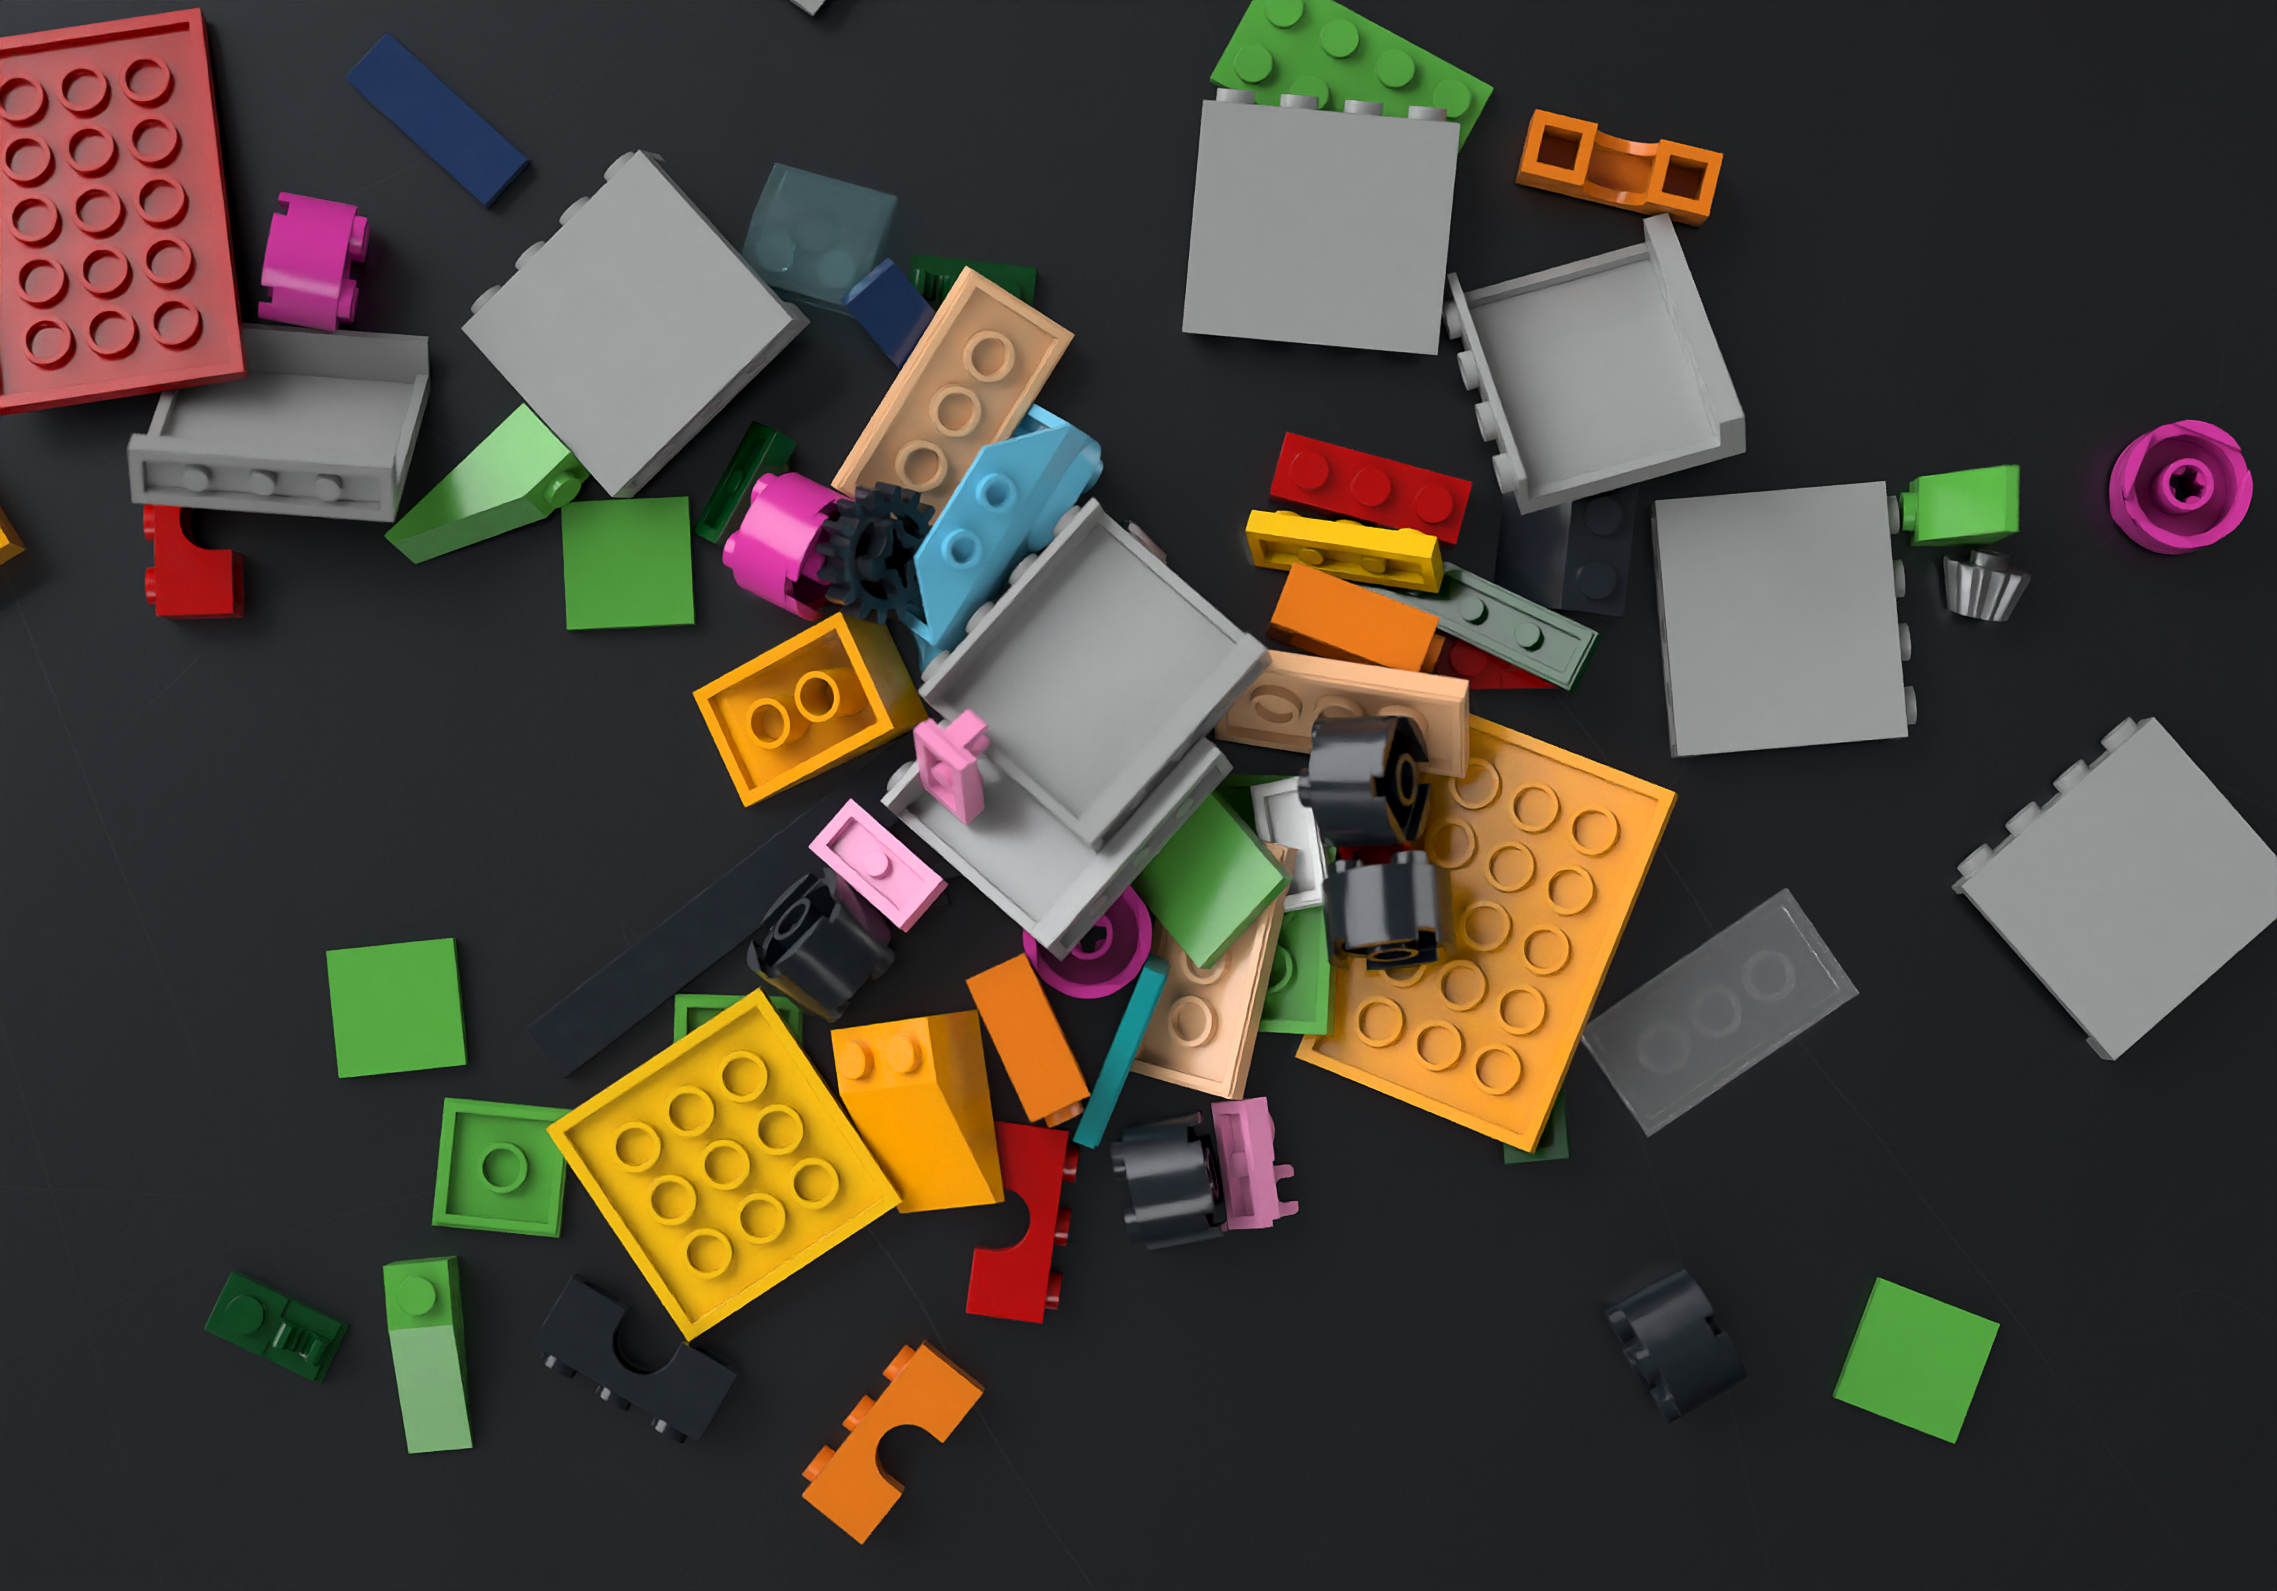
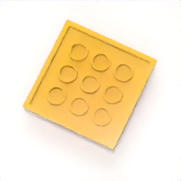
M762 986L546 1128L688 1342L903 1201L902 1195L863 1141L858 1129Z

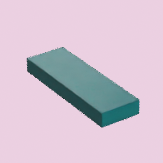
M1149 953L1092 1088L1091 1095L1085 1105V1110L1078 1122L1073 1141L1092 1149L1099 1145L1168 979L1171 965H1168L1169 960Z

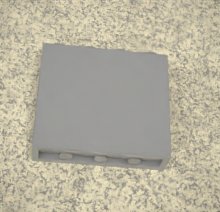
M1217 88L1216 100L1203 99L1182 332L1438 355L1460 123L1446 122L1447 109L1409 105L1408 118L1382 116L1383 103L1345 100L1344 112L1318 110L1319 97L1281 94L1280 106L1254 104L1256 91Z
M639 150L636 154L628 152L618 158L605 172L604 178L608 182L591 199L585 196L573 203L560 218L559 222L563 227L547 243L540 241L528 248L515 264L519 271L503 287L496 285L483 293L471 308L474 316L461 328L609 495L622 498H632L810 323V320L794 303L783 302L661 168L665 160L659 154Z
M1669 213L1644 219V243L1463 293L1456 272L1447 274L1450 300L1444 301L1442 304L1444 325L1450 340L1458 337L1462 340L1465 351L1457 353V358L1467 390L1475 388L1479 390L1482 403L1475 404V412L1482 437L1485 442L1496 440L1500 455L1493 456L1492 459L1498 484L1502 494L1514 492L1521 515L1746 452L1745 416Z
M242 323L249 379L163 391L148 434H133L128 446L132 503L394 522L431 391L429 336L347 330L331 332L307 327Z
M1885 481L1656 500L1649 506L1671 759L1697 757L1706 754L1859 741L1897 740L1908 737L1907 725L1916 724L1917 706L1913 686L1904 687L1902 661H1910L1911 640L1908 624L1898 623L1896 598L1905 596V573L1902 560H1892L1890 534L1899 533L1900 519L1896 496H1887Z
M1092 497L1083 508L1076 505L1062 516L1052 532V535L1056 538L1039 557L1033 553L1017 566L1009 578V583L1012 587L996 605L988 602L972 616L965 628L969 635L953 653L945 650L932 660L922 675V680L925 684L917 692L949 723H953L967 709H970L989 726L984 735L990 739V745L983 753L1098 854L1201 737H1205L1272 663V658L1268 650L1248 632L1244 634L1109 517L1104 512L1100 503Z
M2129 717L2116 726L2101 740L2102 745L2107 750L2089 766L2081 759L2060 775L2053 783L2059 793L2041 808L2033 801L2019 811L2005 825L2011 835L1994 850L1985 843L1970 854L1957 867L1963 877L1951 886L1957 894H1965L2088 1034L2089 1038L2086 1041L2104 1060L2115 1061L2277 918V856L2155 717L2143 719L2137 724Z
M944 718L938 725L945 730L951 723ZM1202 736L1098 854L984 753L976 759L978 769L983 776L982 788L985 809L967 826L921 786L918 760L915 763L913 761L905 763L894 773L887 785L889 792L882 798L881 802L1062 962L1230 773L1233 766L1218 748Z

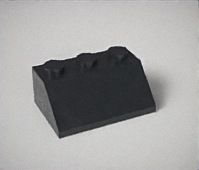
M1639 482L1521 515L1514 492L1503 494L1493 583L1563 616L1616 622L1623 618Z

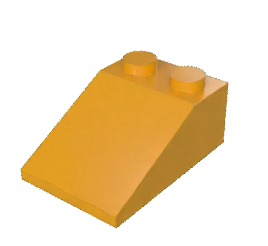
M840 612L693 692L745 808L870 752L918 727L922 722L925 723L929 720V716L886 623L879 625L846 616Z
M977 1009L831 1030L840 1096L863 1141L902 1195L903 1201L896 1206L900 1214L1005 1202Z

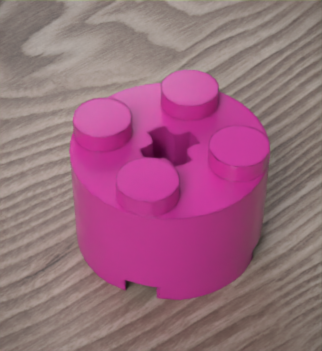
M280 192L278 202L281 209L288 210L287 215L278 213L273 215L261 285L269 286L267 296L273 298L272 304L259 301V318L337 332L340 323L353 325L359 288L356 287V280H350L349 276L352 261L361 263L365 261L370 235V225H367L368 217L359 216V207L355 205Z
M2197 420L2168 423L2134 440L2119 456L2113 468L2109 486L2111 515L2116 524L2134 542L2148 550L2172 555L2189 553L2221 540L2241 523L2252 498L2253 481L2251 472L2248 470L2240 452L2241 449L2234 438L2219 427ZM2183 475L2185 477L2183 487L2191 492V496L2178 501L2174 497L2175 489L2169 486V481Z
M767 473L757 481L753 488L751 507L742 522L740 530L733 533L725 544L722 555L723 563L725 566L733 569L734 578L742 589L808 621L818 620L825 615L816 610L828 601L825 594L833 584V582L818 579L816 574L821 567L827 564V556L815 552L816 545L829 543L831 536L824 529L822 523L824 519L838 521L841 515L836 501L839 498L855 500L798 473H786L779 477Z
M1130 885L1095 923V926L1106 927L1107 931L1105 940L1096 941L1095 952L1084 953L1081 943L1078 942L1061 962L1023 928V942L1027 958L1035 972L1046 984L1065 995L1091 999L1117 992L1138 975L1150 952L1152 925L1146 905Z

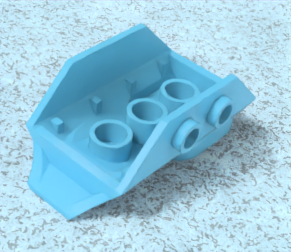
M1034 403L1029 408L1011 439L981 448L914 557L923 606L920 608L905 604L906 619L900 622L910 630L918 653L919 670L922 673L941 652L948 650L950 653H953L969 635L965 628L972 616L984 604L991 602L1009 582L1013 571L1030 552L1036 553L1045 546L1048 547L1056 537L1052 535V532L1058 521L1073 507L1080 494L1089 491L1100 477L1103 461L1099 459L1101 455L1099 443L1078 428Z

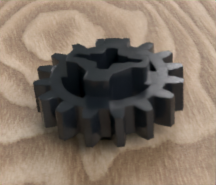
M880 481L876 482L874 488L858 485L855 487V501L839 498L836 501L841 515L838 521L824 519L822 526L831 536L829 543L816 545L815 552L827 556V564L821 567L816 574L818 579L833 582L827 590L825 597L828 601L842 604L840 613L884 625L887 617L898 621L906 619L905 604L920 608L923 606L914 557L933 528V525H929L928 522L932 519L936 510L932 505L919 502L921 495L919 492ZM891 513H893L897 517V519L892 518ZM863 587L869 588L870 594Z

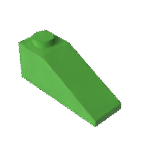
M523 403L384 536L412 562L418 564L546 518L556 508L572 501L580 491L581 484L591 473L549 427Z
M1999 466L1922 476L1910 482V492H1901L1899 499V528L1901 531H1909V546L1987 547L2018 532L2019 466Z
M458 1256L394 1261L384 1265L383 1274L388 1332L408 1453L473 1448L474 1441Z

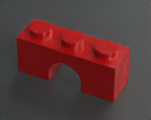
M1286 432L1268 501L1326 517L1336 515L1356 519L1388 530L1415 529L1426 535L1436 536L1439 547L1452 550L1457 543L1473 482Z
M145 504L143 514L144 534L147 542H154L155 567H147L145 573V593L148 605H156V616L167 620L244 618L243 554L232 549L206 550L202 548L196 541L191 527L192 515L196 507Z
M993 1119L1003 1188L1010 1189L1023 1198L1029 1209L1030 1226L1026 1235L1012 1246L993 1248L976 1245L966 1313L1043 1323L1045 1309L1058 1310L1063 1272L1052 1271L1050 1268L1053 1246H1066L1071 1208L1059 1207L1062 1181L1075 1183L1080 1145L1068 1143L1070 1129L1049 1128L1043 1125Z

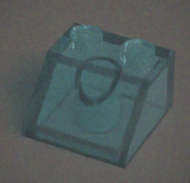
M775 162L754 210L741 256L777 296L854 317L840 299L879 266L898 198L894 195Z

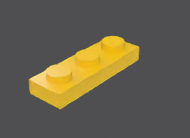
M1257 510L1251 511L1245 529L1254 566L1291 571L1295 561L1339 579L1439 593L1444 576V567L1437 537L1426 535L1415 529L1404 528L1395 531L1367 527L1359 522L1347 519L1333 522L1305 518L1291 511L1271 513Z

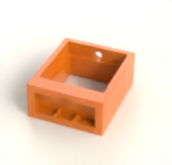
M1295 561L1265 635L1268 638L1320 658L1423 674L1432 673L1445 640L1444 637L1434 634L1440 617Z
M1026 953L966 980L1030 1122L1032 1123L1044 1117L1048 1127L1051 1128L1083 1113L1085 1109L1081 1099L1090 1096L1091 1090L1040 979L1031 966Z

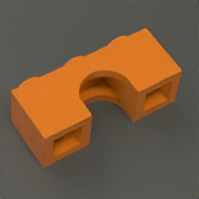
M1538 109L1535 110L1529 123L1515 183L1651 216L1669 213L1672 221L1701 227L1709 217L1724 154L1663 139L1659 143L1654 144L1628 141L1599 131L1597 123Z
M927 1340L921 1344L917 1351H914L905 1344L882 1373L891 1381L889 1386L876 1402L865 1394L842 1423L844 1427L851 1431L849 1436L836 1452L825 1444L802 1473L811 1482L805 1489L802 1497L860 1544L864 1543L905 1489L901 1483L886 1472L880 1462L878 1448L881 1437L893 1427L911 1424L922 1427L940 1442L944 1443L985 1389L983 1385Z

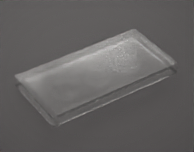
M1783 888L1588 1021L1580 1040L1646 1137H1650L1859 994V992L1788 888Z

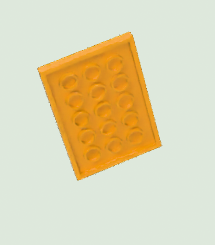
M1469 713V764L1465 778L1419 771V784L1431 783L1430 809L1421 837L1416 841H1408L1412 851L1428 852L1431 865L1443 867L1450 872L1457 941L1456 953L1450 956L1443 947L1437 948L1438 961L1392 970H1367L1366 958L1348 957L1349 969L1337 968L1333 1036L1304 1034L1295 1057L1534 1154L1679 795L1671 790Z

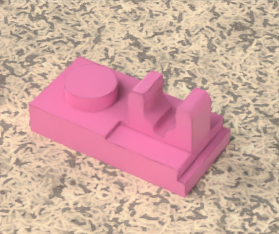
M970 709L963 712L945 730L931 718L925 723L922 722L913 730L921 786L966 826L985 809L982 788L983 776L978 769L976 758L990 745V739L984 735L989 726Z
M852 799L844 805L809 845V848L905 933L909 931L949 885Z
M1256 1097L1211 1103L1229 1230L1272 1227L1274 1219L1296 1214L1299 1210L1298 1201L1281 1202L1277 1197V1181L1281 1178L1294 1176V1170L1289 1164L1273 1165V1161H1275L1273 1148L1275 1127L1273 1119L1268 1113L1267 1098Z

